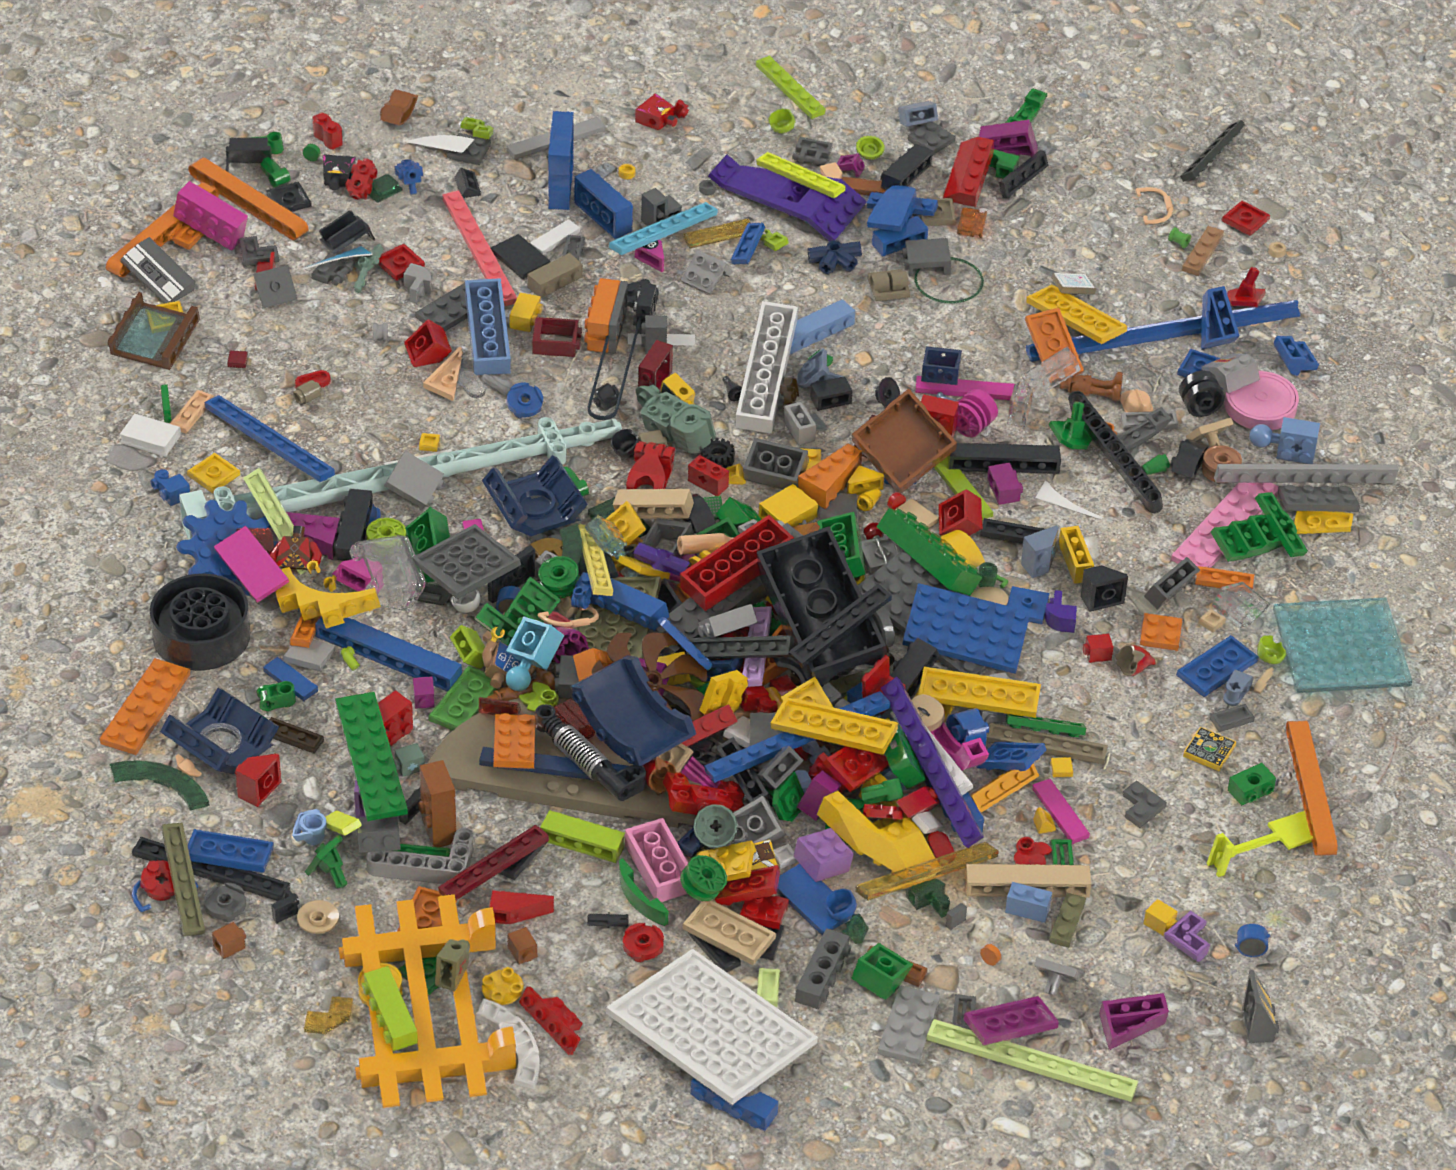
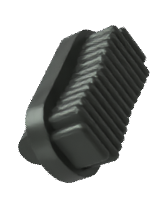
M419 581L411 590L412 597L419 602L444 605L449 599V592L441 585L437 586Z

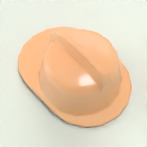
M1134 389L1121 394L1120 402L1125 412H1153L1150 397L1145 391Z

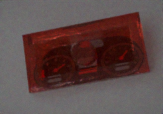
M479 697V713L490 715L504 713L509 715L520 714L521 707L517 702Z

